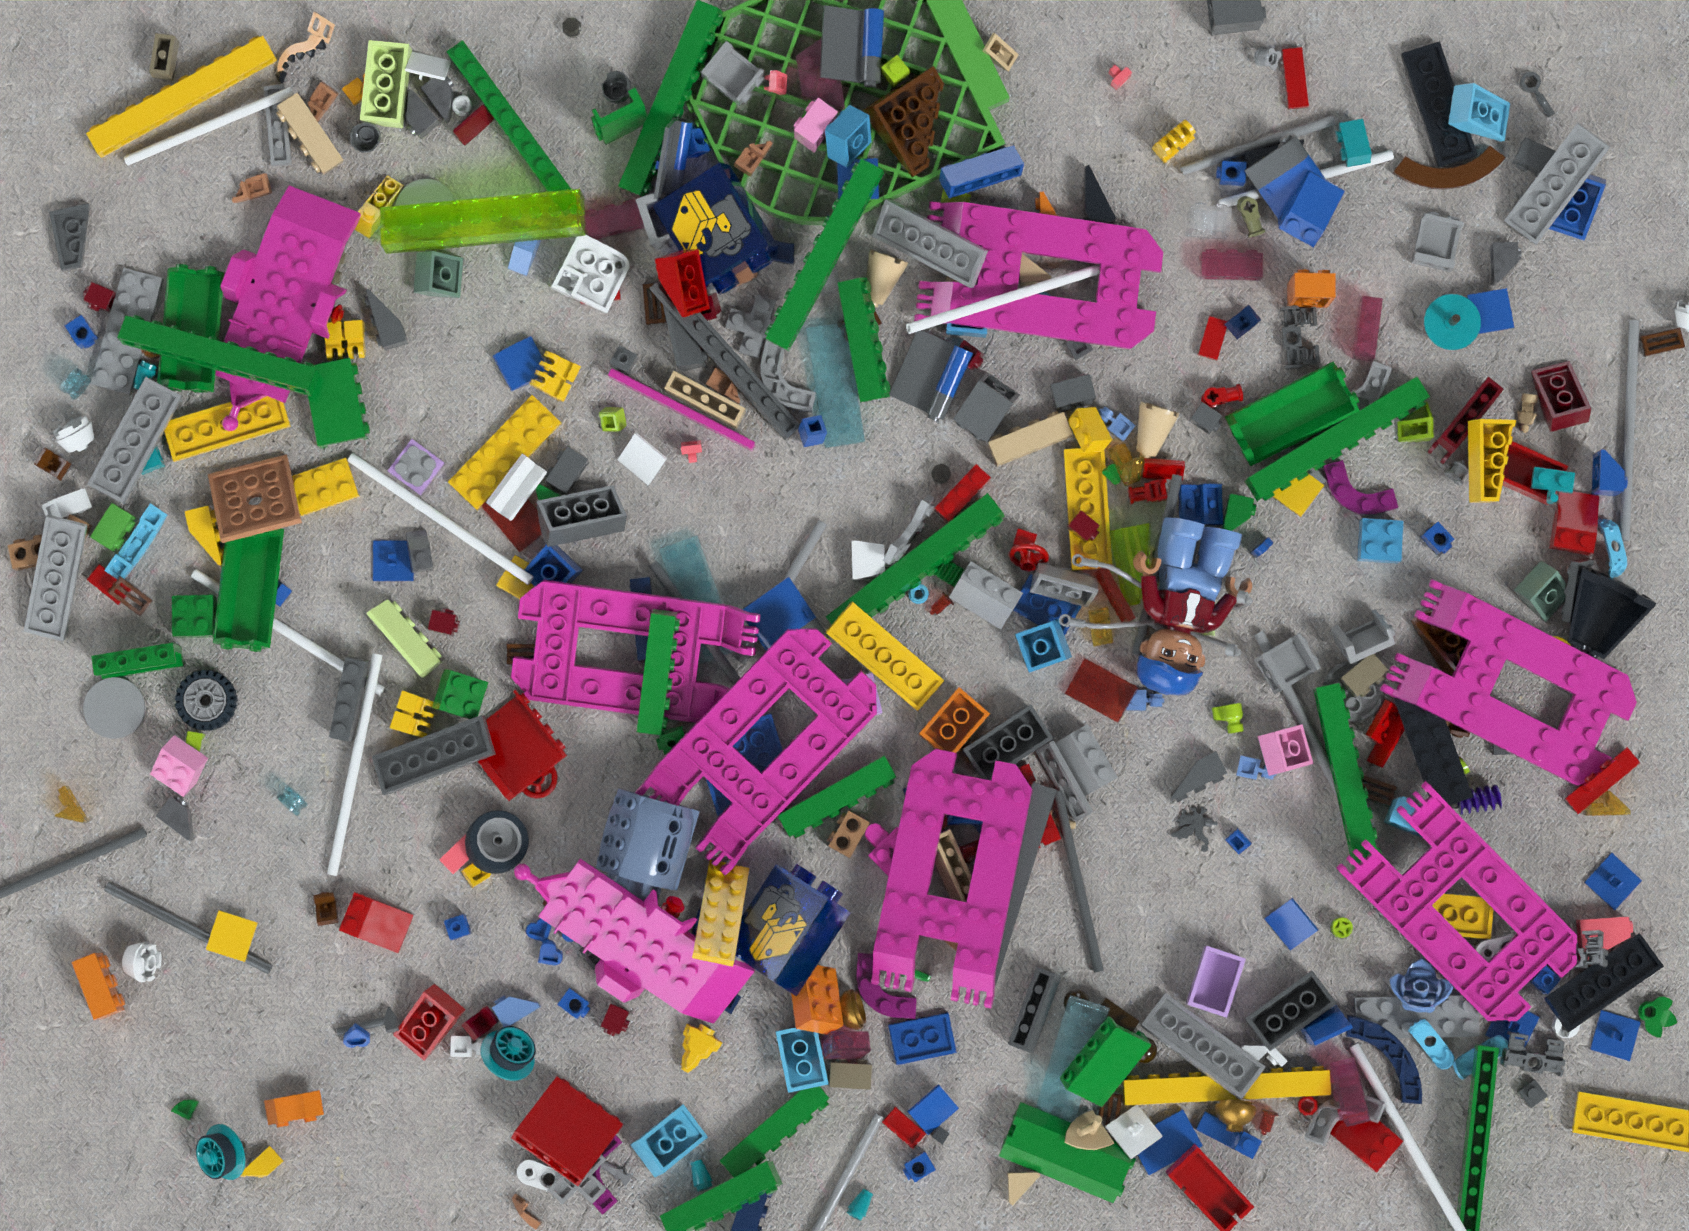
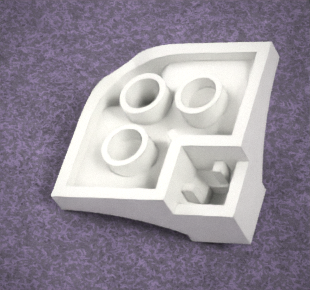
M579 231L550 288L607 314L627 274L629 261L622 253ZM620 262L622 268L617 269L615 263Z

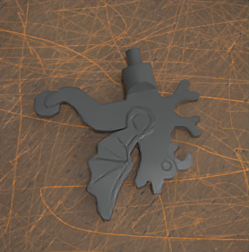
M1191 807V810L1194 811L1192 816L1189 813L1186 815L1185 812L1187 811L1183 810L1180 819L1176 822H1180L1179 827L1186 824L1190 826H1184L1179 831L1172 833L1171 836L1177 837L1179 840L1182 838L1187 839L1189 836H1192L1195 830V836L1205 843V845L1201 846V851L1207 852L1209 841L1203 834V827H1212V825H1217L1218 821H1212V818H1204L1203 814L1207 812V809H1203V807H1201L1200 814L1197 813L1196 807Z

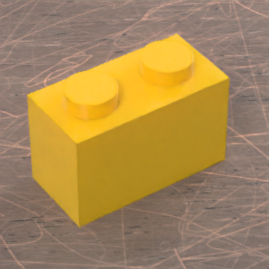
M1096 407L1077 408L1067 420L1083 453L1103 452L1112 441Z

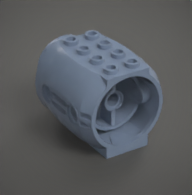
M618 788L605 825L596 868L608 872V878L642 901L647 898L652 890L657 892L658 900L661 888L669 890L678 889L700 811L683 805L669 804L667 801H658V798L651 799L647 795L641 796L635 794V792Z

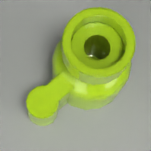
M1241 703L1212 708L1214 720L1228 722V734L1244 731L1243 724L1240 722L1243 717Z

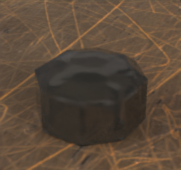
M567 18L562 23L563 33L568 38H577L582 32L581 22L576 18Z
M939 464L934 466L931 476L934 482L941 485L948 482L951 472L948 466Z

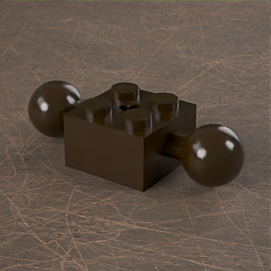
M1071 990L1064 997V1008L1069 1014L1075 1016L1083 1014L1089 1018L1081 1031L1090 1038L1108 1016L1113 1018L1116 1024L1131 1032L1134 1031L1140 1022L1106 997L1103 998L1097 1008L1090 1005L1088 995L1082 990ZM1147 1037L1152 1045L1139 1060L1140 1063H1149L1157 1055V1045L1151 1038Z

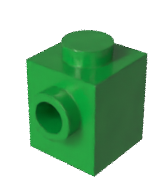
M679 726L664 730L659 735V738L656 739L658 749L663 750L664 755L685 735L683 727Z

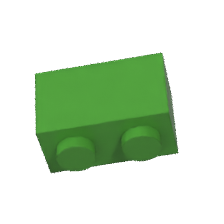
M111 503L90 538L114 552L123 545L125 534L131 532L134 528L136 517Z

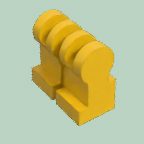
M1184 119L1156 142L1152 150L1165 164L1179 153L1177 148L1182 150L1195 139L1193 135L1196 131Z
M363 320L344 321V325L341 321L335 324L327 322L330 336L328 339L324 338L328 361L334 360V350L336 349L338 350L339 360L344 359L345 348H343V341L348 343L346 351L349 358L354 359L355 348H358L359 358H365V322Z
M545 351L543 356L549 359L551 364L540 361L539 365L544 370L553 372L554 376L551 377L547 375V372L536 370L534 374L542 378V382L531 379L529 384L555 400L564 402L572 386L568 383L574 382L581 366L552 352Z
M402 690L396 707L402 710V713L395 711L390 729L421 738L427 736L428 734L419 731L418 727L425 726L430 728L431 724L421 718L420 720L414 719V715L418 713L424 718H434L435 714L424 710L426 706L432 707L433 701Z

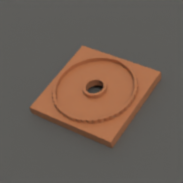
M287 454L208 474L222 543L302 523ZM254 497L262 498V501L257 505L249 504V501Z

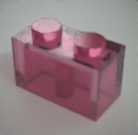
M831 1031L821 1038L824 1059H861L871 1052L868 1031Z

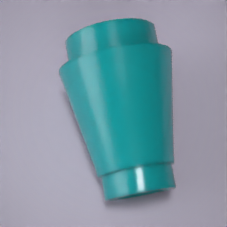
M142 360L137 366L133 387L139 390L145 377L152 380L157 373L155 371L157 366Z
M702 1159L690 1163L694 1188L696 1187L697 1192L712 1188L713 1179Z
M862 1189L848 1206L847 1214L861 1221L863 1217H866L873 1194L866 1189Z

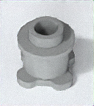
M1261 46L1255 52V63L1258 66H1269L1271 70H1275L1281 57V52L1275 51L1272 47Z
M1455 460L1454 466L1444 474L1460 486L1464 483L1462 480L1469 474V464L1463 460Z

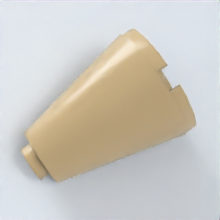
M870 249L866 277L871 284V300L874 302L875 307L878 308L879 304L883 305L906 269L908 262Z
M1141 401L1139 405L1136 451L1140 452V457H1156L1174 426L1179 412L1174 410L1172 412L1168 408Z

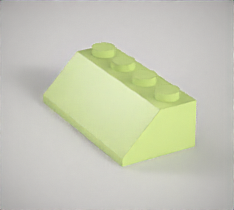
M369 40L360 120L383 127L403 128L409 72L405 71V68L412 53L409 44Z
M387 599L367 612V615L419 676L425 678L442 663L439 659L442 655L435 647L431 649L426 644L429 640L422 632L417 633L413 629L415 626L414 622L408 616L406 618L400 613L402 608L396 601L391 603Z

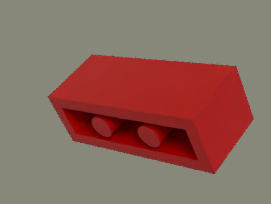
M976 464L934 508V511L946 523H949L985 487L991 477Z

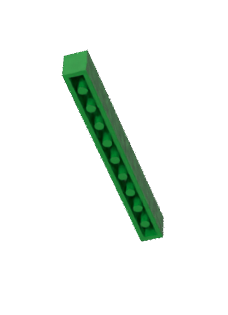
M696 0L618 187L640 197L648 195L651 191L653 176L658 174V169H655L656 161H660L665 127L673 118H681L683 115V106L685 101H688L691 96L692 90L690 89L692 84L698 80L700 74L698 70L701 64H704L706 61V51L715 40L714 33L717 26L719 27L723 21V11L719 8Z
M462 40L446 51L450 60L563 215L567 217L581 207L579 198L465 42Z
M862 158L859 163L856 162L851 170L853 175L850 181H845L841 189L843 191L841 198H836L832 206L834 211L831 216L825 218L822 225L824 229L821 235H816L813 241L815 246L812 252L806 254L803 260L805 265L802 271L798 270L793 279L796 281L793 288L789 287L784 296V299H786L783 306H779L774 316L777 318L773 324L770 323L765 331V335H767L765 339L788 352L884 175L883 169Z
M133 315V317L125 316L117 337L123 345L311 397L320 375L315 365L308 362L301 364L290 357L283 359L271 352L264 354L258 352L253 347H239L235 342H221L220 339L213 336L206 338L198 332L190 331L188 333L173 325L166 327L159 321L152 320V322H148L137 315Z
M1416 376L1248 477L1245 483L1257 502L1261 499L1267 501L1275 496L1274 491L1279 488L1283 491L1292 485L1291 481L1297 478L1300 481L1307 477L1309 470L1314 468L1317 471L1325 466L1324 461L1331 458L1332 461L1343 455L1342 450L1346 448L1349 451L1359 445L1358 441L1362 438L1368 440L1376 435L1375 431L1377 429L1385 430L1393 425L1392 420L1397 417L1401 420L1410 414L1408 411L1412 408L1420 409L1426 405L1425 400L1430 396Z
M987 493L825 617L832 625L852 601L871 618L877 613L885 612L889 608L890 603L894 600L899 601L902 599L906 591L919 586L922 582L921 580L927 575L932 576L935 574L940 565L952 561L956 553L965 551L973 540L982 538L990 527L998 526L1003 521L1002 518L1005 517L1004 513Z
M1340 683L1314 688L1313 693L1349 854L1360 864L1362 861L1353 851L1357 849L1366 858L1370 852L1361 845L1365 839L1380 854L1381 850L1380 847H1376L1377 831L1371 825L1370 819H1373L1371 807H1367V788L1362 785L1361 779H1364L1362 767H1358V748L1353 745L1352 739H1355L1353 727H1349L1348 719H1350L1349 708L1345 707L1343 700L1346 699L1344 687H1340Z
M1475 1044L1457 1205V1215L1467 1231L1480 1230L1499 1054L1498 1047Z

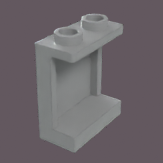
M727 41L701 71V76L739 106L743 102L747 103L752 96L751 91L755 86L757 88L760 87L765 80L764 70L758 69L740 55Z
M654 193L636 199L651 245L658 251L665 252L671 250L672 246L677 243L670 235L661 236L653 210L664 207L660 197L653 199Z
M1436 212L1424 213L1421 217L1411 263L1451 272L1455 266V254L1464 222L1459 221V218L1454 216L1445 218L1440 217V214Z
M1376 609L1372 610L1374 620L1344 633L1338 625L1331 628L1336 645L1350 664L1395 644L1393 639L1395 631L1392 625H1388L1383 614L1380 615Z
M1300 633L1254 659L1274 694L1279 693L1320 669L1317 657L1312 654L1307 640Z

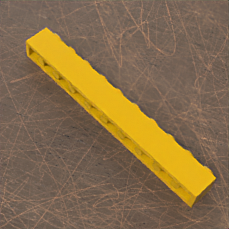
M264 36L251 38L248 41L249 43L243 47L237 46L233 48L230 54L215 58L213 60L214 63L197 68L194 74L182 76L176 84L164 86L160 89L161 92L156 95L146 96L143 98V102L138 105L132 104L125 109V112L110 116L107 122L92 126L86 134L97 154L101 158L276 62L277 59Z
M1312 1066V1070L1304 1071V1067H1291V1071L1283 1072V1068H1271V1072L1261 1073L1242 1099L1331 1095L1330 1070H1324V1066ZM1189 1072V1076L1181 1077L1180 1073H1169L1166 1078H1160V1074H1148L1146 1079H1139V1075H1128L1127 1079L1122 1082L1124 1105L1220 1101L1226 1099L1239 1100L1207 1075L1201 1076V1072Z

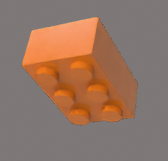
M1306 269L1297 270V273H1294L1287 283V306L1328 308L1336 297V273H1330V270H1318V273H1310V270Z
M959 687L921 730L919 736L934 749L957 753L990 713Z
M93 953L71 962L93 1020L104 1019L125 1010L123 1007L125 1000L121 993L118 994L116 989L118 982L115 975L110 973L108 967L111 964L107 955Z
M803 962L790 970L788 973L796 1029L829 1035L844 1026L836 969Z

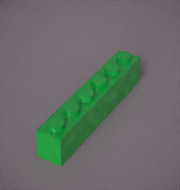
M867 277L838 282L860 402L890 397V384L885 374L887 367L882 358L883 346L878 337L879 325L875 321L874 316L875 305L870 295L871 284Z
M653 609L651 612L637 732L661 735L663 729H667L668 718L665 717V710H669L671 699L667 698L668 690L672 689L673 678L669 677L670 670L674 671L675 658H672V652L676 651L678 639L674 638L675 631H679L680 619L677 618V612Z
M883 756L778 815V818L789 838L794 836L796 839L805 834L804 830L812 826L814 829L823 824L822 819L828 816L832 819L841 814L840 809L845 806L850 809L859 804L858 799L865 796L867 799L875 795L877 788L883 786L885 789L895 783L893 779L896 778V775L886 757Z
M820 1086L800 1090L719 1161L733 1177L748 1171L754 1163L759 1165L766 1159L765 1154L769 1150L774 1152L782 1145L780 1141L785 1136L789 1139L798 1131L796 1127L799 1124H807L813 1118L811 1114L817 1109L822 1111L829 1105L827 1100L830 1097Z
M765 1161L660 1215L666 1231H692L694 1229L699 1231L707 1227L706 1223L710 1221L717 1222L723 1219L724 1214L727 1212H737L742 1209L741 1205L747 1202L752 1204L760 1200L759 1196L765 1193L769 1195L778 1190L777 1187L783 1183L773 1161Z

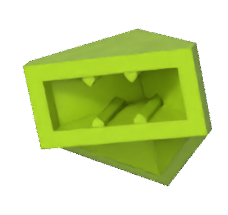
M1428 401L1426 405L1415 410L1402 421L1397 422L1398 442L1430 441L1434 438L1433 416Z

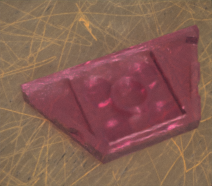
M821 38L796 56L802 97L810 100L820 98L827 104L836 106L839 109H845L841 81L820 78Z

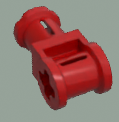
M1240 384L1230 388L1211 387L1204 392L1201 402L1211 408L1238 400L1241 402L1243 401V392ZM1210 394L1216 398L1213 402L1211 399H1207Z
M1167 479L1150 481L1149 483H1144L1142 487H1128L1130 504L1132 505L1134 502L1146 500V503L1166 501L1168 495L1165 483H1167Z

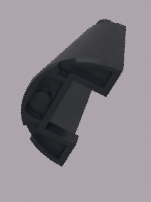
M1583 567L1567 642L1578 650L1580 648L1587 650L1586 654L1595 659L1598 657L1605 659L1655 607L1656 602L1644 594L1641 596L1636 589L1594 569L1590 572L1588 571L1589 568Z

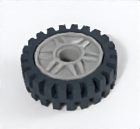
M201 670L193 672V674L188 675L185 680L181 681V685L176 691L175 706L182 720L192 728L203 731L216 730L227 724L231 717L234 716L235 709H237V692L231 681L224 675L211 670ZM205 695L211 697V702L207 706L202 704V698Z

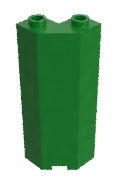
M176 264V267L168 268L163 326L171 327L173 325L188 333L195 331L203 337L213 336L219 339L223 296L221 283L225 272L217 271V267L205 266L204 269L193 270L188 269V265ZM160 355L157 383L172 391L182 392L184 390L193 391L194 393L214 392L216 370Z
M1333 361L1225 416V420L1250 467L1360 411L1357 403L1360 401L1356 393H1351L1344 381L1346 375L1342 367L1338 368Z
M280 528L225 542L213 643L220 645L221 649L232 650L233 648L249 649L252 652H261L262 649L270 648L284 529Z
M1020 1102L1013 1116L1010 1129L1003 1141L999 1157L1111 1203H1114L1117 1196L1121 1197L1125 1188L1123 1182L1128 1170H1132L1136 1158L1133 1157L1130 1160L1115 1140H1113L1114 1144L1097 1150H1085L1068 1145L1064 1142L1071 1122Z

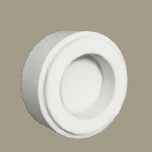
M459 95L453 99L452 109L458 116H467L472 111V102L467 96Z

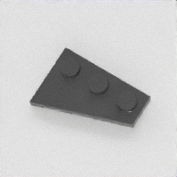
M89 203L49 212L61 271L83 267L90 211Z
M1584 558L1571 561V564H1569L1567 569L1569 578L1564 589L1566 598L1561 609L1562 621L1571 622L1581 570L1583 567L1593 566L1594 559Z

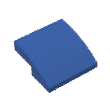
M531 336L493 355L511 392L528 385L531 379L540 378L534 374L536 370L549 373L539 365L540 361H545Z
M1222 484L1180 485L1178 494L1180 519L1198 522L1205 526L1223 525Z

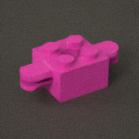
M871 824L867 827L865 836L875 849L868 857L889 877L899 828L896 827L889 834L880 824Z

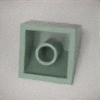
M435 251L418 252L416 254L413 293L435 297L460 298L463 258Z
M1540 561L1514 591L1525 605L1546 622L1565 602L1566 595L1564 594L1566 582L1556 569Z

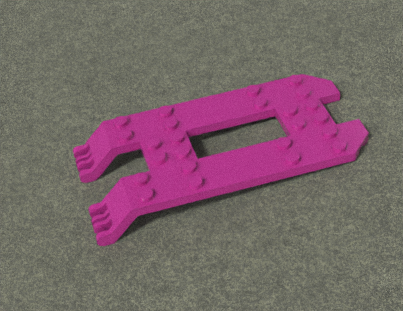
M929 202V210L943 211L942 217L928 215L927 219L941 223L939 225L987 249L988 252L977 278V284L973 288H969L959 282L919 281V289L933 290L932 296L918 294L917 300L931 302V304L916 303L917 309L930 310V316H934L1017 290L1022 253L1100 264L1096 303L1035 294L946 323L1123 349L1133 348L1154 332L1156 311L1137 309L1141 270L1160 273L1163 251L1146 229L967 202ZM916 314L914 316V321H918L930 316Z
M1431 579L1429 587L1441 591V594L1438 598L1432 593L1425 592L1424 597L1435 602L1436 605L1421 600V606L1433 611L1428 616L1418 610L1414 617L1468 640L1464 652L1452 676L1432 666L1397 653L1394 659L1399 663L1407 665L1405 672L1392 665L1389 670L1402 676V678L1400 679L1387 673L1386 679L1399 685L1395 690L1389 685L1382 684L1380 691L1414 704L1573 785L1578 786L1585 783L1583 779L1592 772L1596 774L1601 769L1599 766L1612 758L1594 749L1610 714L1612 713L1625 721H1629L1637 701L1628 675L1466 592ZM1506 660L1573 694L1557 730L1490 696Z
M543 580L520 598L518 619L538 621L534 659L514 656L511 678L523 690L525 696L532 701L639 715L644 674L576 665L579 627L648 636L652 610L677 612V618L680 619L679 631H675L674 638L678 639L676 651L672 652V658H675L674 671L670 670L669 678H673L672 689L668 690L667 698L671 699L669 710H665V717L672 720L697 723L730 689L721 684L696 681L701 643L722 646L743 655L754 656L756 654L755 647L743 646L741 644L742 640L757 642L758 637L744 634L743 632L758 634L759 629L754 626H745L744 621L757 623L760 621V614L750 613L725 604Z
M817 628L787 629L656 764L643 784L635 791V794L643 796L651 787L655 791L648 798L656 799L660 795L661 797L658 801L664 802L666 800L669 804L679 806L687 793L704 776L732 803L714 821L702 840L695 846L696 850L702 852L709 842L715 845L705 855L707 860H710L720 850V853L711 862L714 866L718 865L724 856H727L729 861L720 869V872L724 875L733 869L755 838L877 714L876 684L862 670L846 684L828 668L819 657L832 642ZM790 688L817 716L760 772L733 745Z
M935 749L911 766L873 950L871 984L878 985L880 983L881 970L887 971L884 982L885 987L890 988L893 973H895L893 989H898L902 974L907 975L904 990L912 992L915 980V955L919 936L958 943L953 966L951 1001H959L960 987L967 988L964 997L966 1004L970 1003L972 989H975L973 1005H979L980 991L987 992L984 1006L991 1009L995 994L996 967L1033 789L1016 764L995 761L992 780L980 779L953 773L957 753ZM944 814L983 821L967 902L928 895Z
M1425 781L1421 787L1430 796L1424 800L1417 791L1413 793L1422 803L1420 806L1410 797L1406 799V802L1416 809L1411 815L1407 813L1408 811L1403 806H1399L1396 809L1431 845L1408 870L1401 875L1366 839L1361 845L1370 854L1364 858L1355 849L1353 853L1362 862L1358 864L1349 855L1346 857L1347 860L1356 868L1349 873L1343 864H1339L1336 869L1382 913L1487 1021H1518L1531 1008V1005L1518 991L1547 964L1561 978L1565 976L1577 964V934ZM1461 877L1517 933L1488 962L1432 906Z

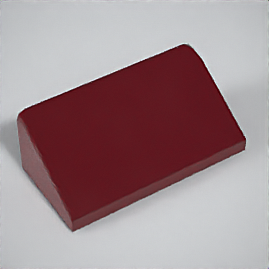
M481 105L453 130V133L465 146L491 124L494 119L485 106Z

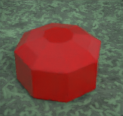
M1303 1096L1298 1102V1110L1303 1115H1313L1318 1109V1101L1313 1096Z

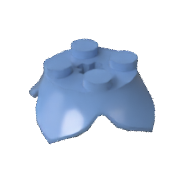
M1424 958L1412 963L1404 976L1396 974L1390 978L1391 988L1402 1002V1007L1405 1010L1432 1013L1437 1005L1449 997L1454 987L1446 979H1437L1434 967Z

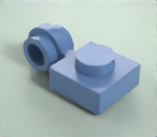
M1105 406L1103 409L1100 408L1098 410L1104 423L1111 422L1107 430L1122 442L1136 426L1121 413L1114 419L1112 417L1114 413Z
M1125 690V710L1146 711V703H1150V707H1162V703H1164L1162 694H1150V698H1146V690Z
M1240 756L1236 776L1256 780L1258 772L1262 773L1261 777L1273 780L1276 774L1269 776L1266 765L1263 766V769L1259 768L1261 760Z

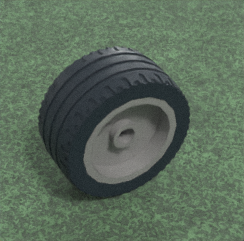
M502 810L490 811L479 816L470 825L465 838V850L469 860L480 870L492 874L504 873L516 867L525 857L529 844L528 832L522 821L514 814Z

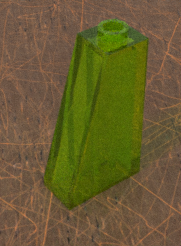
M1151 523L1109 531L1116 567L1141 582L1143 573L1138 572L1134 568L1133 559L1139 551H1143L1147 556L1145 565L1148 568L1152 532ZM1118 574L1123 603H1129V606L1141 604V588Z

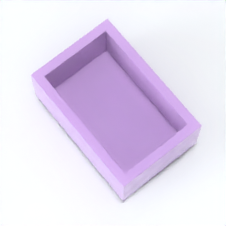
M1204 946L1186 1005L1227 1018L1246 959Z

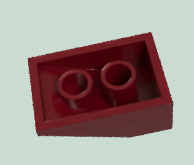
M1570 361L1531 371L1541 410L1550 432L1589 422L1591 406Z

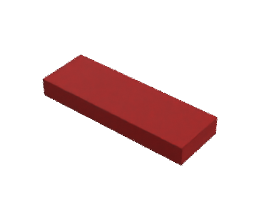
M1302 47L1282 49L1288 110L1308 108L1309 102Z

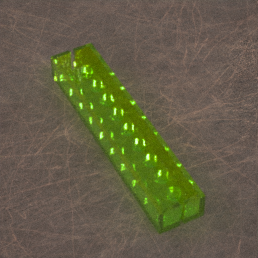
M580 189L380 207V224L383 227L381 228V246L386 254L586 236L585 198Z

